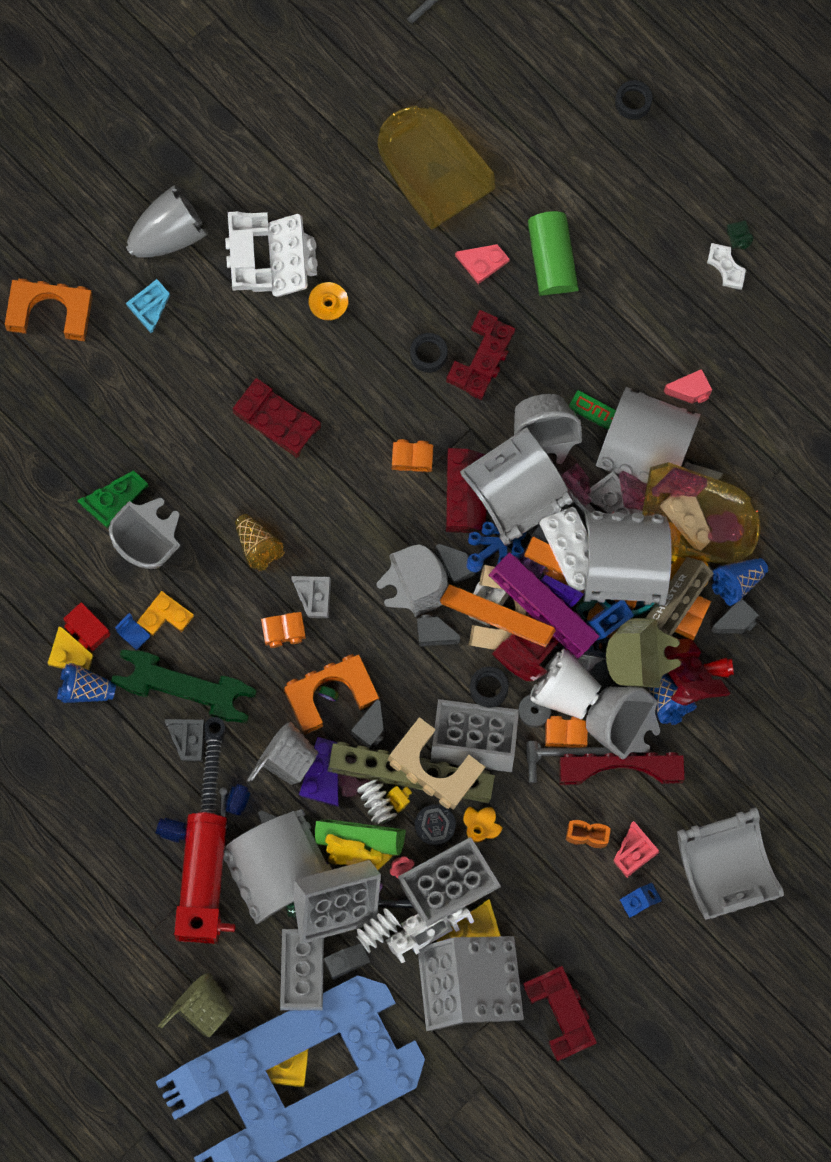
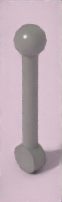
M222 787L219 790L221 794V816L225 817V795L227 794V789Z

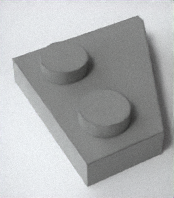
M292 576V582L295 585L308 618H329L331 578Z

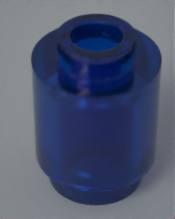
M239 784L236 787H231L225 803V811L238 816L245 811L251 793L247 792V787Z
M160 818L156 834L160 835V838L179 843L180 840H185L186 837L185 823L169 818Z

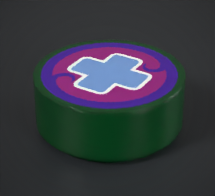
M326 686L320 687L318 692L319 696L336 702L339 697L337 691Z

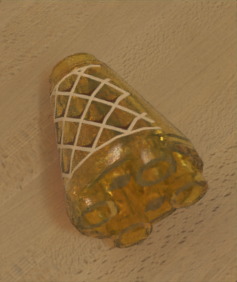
M243 514L236 519V530L249 567L263 571L268 567V564L283 557L285 552L283 551L284 546L281 540L248 514Z

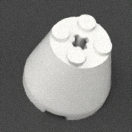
M563 648L561 652L558 651L544 668L548 672L540 677L539 685H534L530 694V700L543 707L582 719L587 713L586 708L588 705H593L598 699L599 695L597 693L601 685L570 652Z

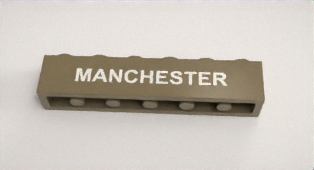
M686 557L669 583L665 606L655 603L646 618H656L658 627L663 632L672 636L714 573L703 561Z

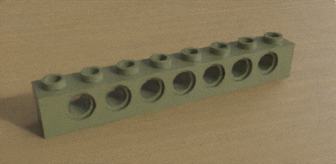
M345 742L333 743L327 772L372 781L378 779L377 782L423 790V786L419 783L415 784L408 780L407 774L403 771L396 770L390 772L387 770L386 764L390 763L388 761L390 752L385 750L370 751L365 746L349 747V744ZM348 755L354 756L356 762L350 764L346 761L345 757ZM419 758L423 770L426 773L428 771L434 772L437 778H446L448 775H453L458 769L451 767L446 762L435 764L430 763L429 759ZM366 760H374L376 762V767H368L366 765ZM483 770L475 781L477 787H471L463 798L489 803L495 775H491L489 771Z

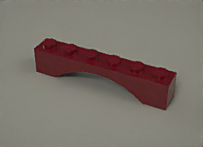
M676 752L666 753V756H658V753H646L645 756L629 753L625 759H621L614 753H607L604 757H596L594 753L584 754V757H576V754H564V757H560L559 760L560 785H581L585 780L599 772L617 768L644 772L654 777L661 784H680L684 781V755L678 756Z

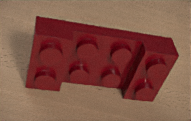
M257 378L232 408L233 414L296 458L299 457L304 445L311 436L321 428L319 421L305 411L303 413Z

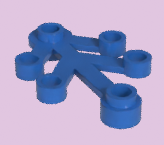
M485 522L483 524L482 533L484 535L500 534L498 528L493 523ZM471 532L469 534V544L474 546L479 544L490 546L481 553H474L468 557L466 564L468 570L479 572L483 567V561L498 550V564L507 555V546L503 544L500 537H483L478 532ZM526 532L520 538L516 537L511 540L513 541L511 554L518 559L522 558L524 554L521 540L526 536Z

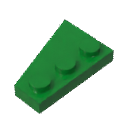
M132 471L114 480L104 488L97 489L87 497L78 499L77 502L103 526L108 528L111 520L121 511L124 505L129 501L133 502L149 485L135 471Z

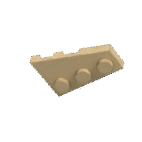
M687 480L660 507L696 552H700L713 537L689 480Z

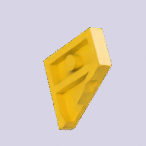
M59 627L48 665L62 669L65 668L66 664L74 663L89 670L93 655L62 627Z

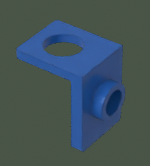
M130 613L115 627L116 632L136 651L150 638V634L133 620Z
M653 883L642 886L620 899L629 918L649 906L662 901ZM648 890L653 893L654 899L649 896Z

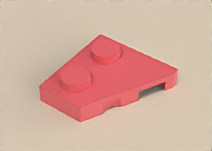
M498 244L455 253L456 258L478 284L510 260Z
M633 821L626 837H624L620 850L614 858V863L626 877H629L656 856L659 850Z

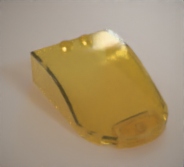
M418 106L403 108L388 117L381 126L378 138L380 156L405 197L431 230L495 189L494 172L452 122L440 111L430 107L429 109L418 108Z
M670 462L650 467L642 514L645 516L660 514L667 517L671 532L672 555L728 565L741 562V560L751 555L759 540V515L757 510L754 511L750 502L751 498L742 489ZM687 480H689L713 537L701 551L693 549L660 507Z

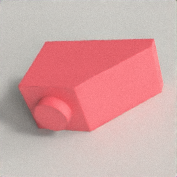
M701 369L667 384L664 392L666 395L693 404L697 401L702 403L708 400L712 388Z

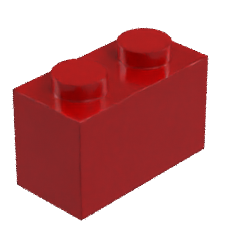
M82 602L63 618L66 624L64 626L71 635L75 633L80 638L78 642L85 649L89 648L92 652L110 636L109 630Z

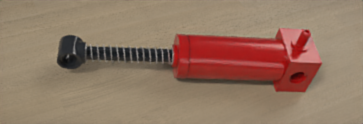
M211 717L205 723V741L208 746L206 747L207 757H205L204 789H202L203 794L201 795L203 797L201 800L202 810L196 814H189L187 817L180 904L177 906L174 933L176 941L218 944L220 931H235V924L221 923L219 912L227 818L214 813L215 800H217L215 795H217L216 784H218L217 773H219L220 743H223L226 733L225 724L218 717ZM213 725L221 727L218 733L210 732V728ZM196 922L203 923L199 929L192 927Z

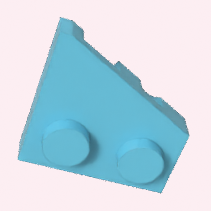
M156 279L129 300L126 305L147 330L152 333L170 294Z

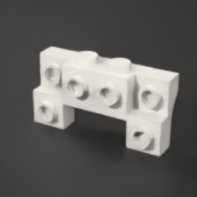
M228 212L229 238H225L226 250L230 249V256H227V268H231L232 290L272 291L271 268L255 269L253 236L269 235L267 213Z
M466 906L429 927L426 926L420 915L417 914L401 923L403 931L395 933L386 942L392 953L397 956L401 963H404L405 959L402 954L412 949L417 955L420 953L419 949L453 930L452 927L456 932L460 930L457 922L467 918L470 923H473L474 920Z

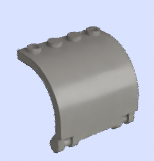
M626 387L611 422L596 466L671 494L700 414L689 413L687 409H681L657 400L642 392L636 393L631 391V388Z
M527 427L460 471L462 477L488 510L498 528L500 539L505 546L511 544V540L516 537L520 538L523 536V533L540 523L541 519L555 512L558 513L562 510L563 506L574 502L558 469Z
M600 511L586 512L585 521L589 536V562L587 581L583 593L584 602H590L591 600L605 602V599L644 601V605L658 603V605L665 606L670 583L672 555L671 532L667 517L660 514L645 516L640 513L626 515L620 512L612 514Z
M756 807L750 809L749 812L736 813L735 817L702 827L696 825L687 831H684V829L677 831L684 870L694 899L705 920L784 896L783 889L776 879L766 855L759 826L760 815Z
M303 809L269 820L242 834L224 847L223 859L227 863L232 878L240 890L241 897L245 900L250 915L256 924L265 921L275 912L294 902V880L332 870L330 864H326L310 831L312 827L309 822H306Z

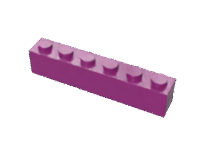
M510 552L488 575L535 620L554 627L555 632L553 636L577 659L599 638V635L591 626H588L576 612H573L566 606V603L561 598H558L551 592V589L546 584H543L536 578V575L521 564V561Z

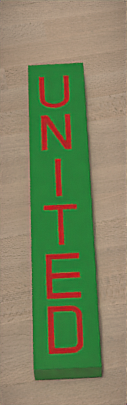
M579 390L569 405L570 409L607 430H609L616 412L611 407Z

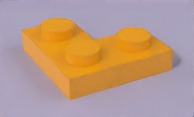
M161 591L137 621V624L152 636H154L165 620L182 632L192 620L194 614Z

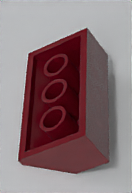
M448 448L446 532L482 533L483 524L486 522V507L462 477L460 471L486 454L470 449Z

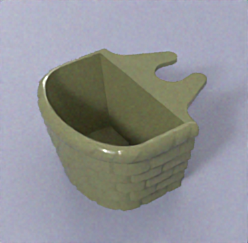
M656 618L629 619L619 627L608 642L606 662L609 674L619 685L659 688L662 676L681 665L679 659L669 660L666 658L664 650L667 646H679L680 641L663 632L658 627Z
M205 973L176 1001L158 1027L163 1028L178 1012L202 1035L210 1038L229 1016L233 1006L229 1003V1000L225 997L226 995L221 991L222 989L217 985L218 983L213 979V976L210 973Z

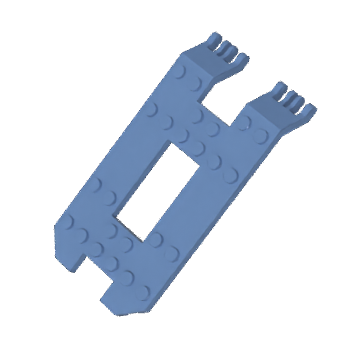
M356 976L323 993V1010H289L184 1064L169 1075L156 1081L158 1088H162L172 1081L176 1087L171 1091L163 1093L164 1099L179 1093V1096L166 1102L168 1107L177 1104L181 1100L185 1105L184 1108L172 1113L174 1120L228 1091L246 1129L194 1157L195 1162H204L209 1157L212 1158L213 1162H277L416 1089L425 1058L416 1041L398 1050L395 1048L378 1015L379 1012L395 1005V1001L386 984ZM340 1033L358 1070L285 1108L266 1071Z

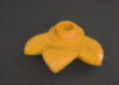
M468 807L465 811L463 821L468 827L467 836L468 838L471 837L476 843L482 842L485 838H496L502 831V827L494 823L496 813L492 807L483 808L479 812L472 807ZM477 829V830H479L481 833H480V834H477V833L474 832V830Z

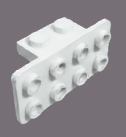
M295 214L269 222L268 240L272 294L279 297L306 289L308 286L307 275L310 277L317 275L318 263L315 254L316 242L314 237L304 233L303 217L300 214Z
M571 507L541 519L540 526L569 587L582 591L585 589L587 581L589 536L576 508Z

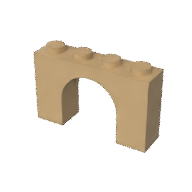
M483 565L479 585L502 589L488 576L495 567ZM514 600L515 611L526 616L527 611ZM472 625L469 645L495 650L511 633L502 629Z
M419 717L388 758L389 764L395 770H401L407 774L406 777L411 782L419 783L423 786L422 789L428 795H435L440 799L439 802L444 807L454 810L481 775L485 766L468 755L453 775L446 778H435L428 775L420 764L419 756L420 751L433 736L436 729Z

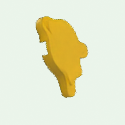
M328 834L325 838V842L328 844L326 851L330 853L328 861L331 864L352 865L370 860L374 865L382 861L383 854L373 848L370 851L364 849L365 843L345 840L332 834Z

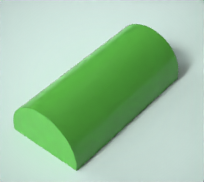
M551 211L531 217L528 220V228L539 296L578 291L567 215L563 212Z
M331 819L318 820L315 826V840L318 845L328 846L325 838L328 834H332L345 840L365 843L364 849L368 851L373 848L383 854L397 856L402 851L406 833L405 829Z

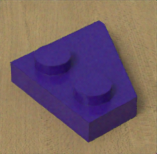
M547 575L540 580L551 589V592L558 598H561L569 608L576 604L584 595L582 592Z

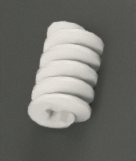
M376 779L362 785L357 791L360 794L364 793L361 796V800L367 801L364 804L365 808H371L368 811V815H375L371 821L372 823H378L376 826H379L395 818L397 813L390 814L394 807L386 806L390 798L383 799L387 792L379 791L383 783L376 784L378 780Z
M386 908L383 909L385 916L379 913L376 914L378 921L373 918L370 919L371 926L366 923L363 924L365 931L357 929L358 936L356 937L368 953L371 952L369 945L377 948L376 940L383 943V935L390 938L389 930L396 933V925L401 927L393 914Z

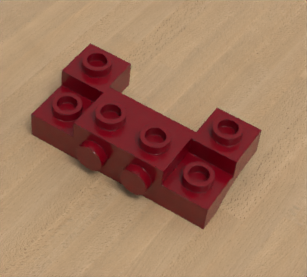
M480 310L471 327V331L484 336L470 367L454 361L446 382L482 400L492 378L496 379L501 368L498 367L500 362L505 361L509 351L506 349L515 333V328L498 321L497 317Z
M563 966L523 984L531 1004L547 997L563 1036L549 1041L557 1062L597 1044L587 1022L589 1015L585 1008L581 1009L578 1002L581 1000L576 988L572 989Z

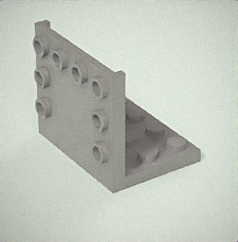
M514 936L453 937L419 949L418 958L426 1031H434L463 1023L524 1020Z

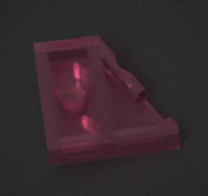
M576 463L561 476L567 487L571 488L586 506L592 501V498L588 496L591 492L590 481Z
M674 467L652 489V495L659 497L660 493H671V497H696L708 485L707 478Z
M625 471L619 474L624 508L656 513L662 511L660 507L662 500L659 491Z

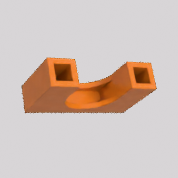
M27 279L12 280L5 319L6 331L26 334L29 315L33 306L41 300L54 299L61 302L67 308L64 328L65 339L85 341L92 303L91 290L82 286L71 288L65 284L49 285V283L44 281L33 283Z
M348 655L342 659L343 662L335 664V662L330 663L324 667V670L320 672L312 671L305 675L306 678L299 681L298 679L291 680L284 687V692L304 735L323 727V722L313 702V696L316 689L327 681H339L347 685L360 710L372 706L377 699L379 700L359 655Z

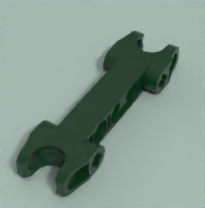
M121 650L120 658L133 663L135 671L128 677L113 675L111 682L116 684V686L125 689L131 694L148 697L150 689L210 706L208 715L218 717L225 722H248V715L237 711L233 707V703L240 696L255 698L257 690L227 676H221L218 684L158 667L160 658L156 655L143 651Z

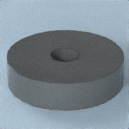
M530 695L522 699L518 708L520 720L529 727L544 725L551 715V709L534 703L530 700ZM534 707L537 708L538 713L533 714L531 712V709Z

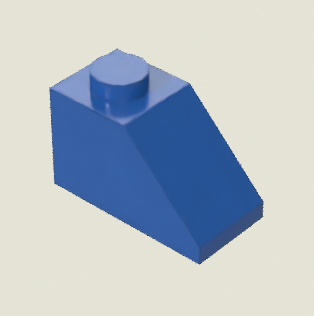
M619 600L595 615L586 624L596 631L599 635L597 640H600L615 631L632 618L634 614L624 600Z

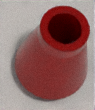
M727 657L704 664L705 669L711 676L729 677V675H734L732 659H727Z

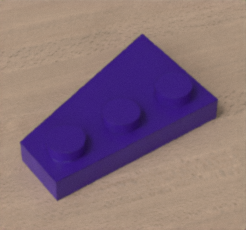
M317 737L314 749L318 751V754L306 772L299 796L339 807L338 774L327 772L333 743L337 744V742Z

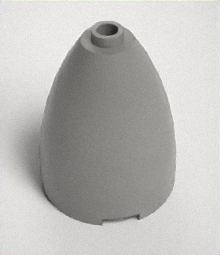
M176 185L169 188L152 202L134 225L127 240L128 246H126L131 256L136 255L138 258L169 254L194 244L208 235L206 229L203 230L200 227L203 222L188 199L178 194L180 190Z

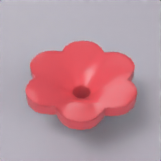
M407 856L396 858L391 864L390 874L399 879L398 876L412 869L414 861L408 859Z

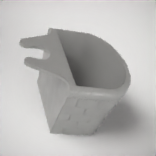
M541 394L525 399L516 406L514 435L527 427L547 454L554 453L557 455L556 462L558 464L564 462L572 446L582 442L581 421L576 416V413L570 409L563 397L555 394Z
M162 498L143 505H135L130 501L127 502L111 520L109 526V536L117 552L128 562L141 568H159L180 547V544L174 538L179 512L173 511L166 520H161L156 515L158 508L164 505Z
M413 545L389 555L391 567L377 582V588L379 589L387 585H393L397 589V595L394 598L384 601L386 607L407 608L417 617L442 606L440 600L447 590L449 582L446 569L435 553L425 546Z
M607 687L599 693L598 699L591 705L586 718V729L600 744L621 759H625L631 752L648 753L650 746L644 742L645 733L648 730H651L656 736L660 733L655 715L658 701L643 687Z
M288 722L271 740L247 781L253 780L259 770L264 767L291 785L301 782L314 762L318 751L304 738L300 730L294 727L293 723Z

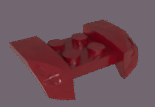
M511 633L508 638L500 643L492 655L521 679L535 681L548 672L539 664L559 641L552 636L547 646L543 647Z
M678 639L680 641L679 646H667L665 648L664 654L669 660L679 659L681 661L679 667L668 672L678 687L675 694L671 697L673 701L684 706L705 698L730 695L722 680H713L702 662L698 659L701 651L692 639Z

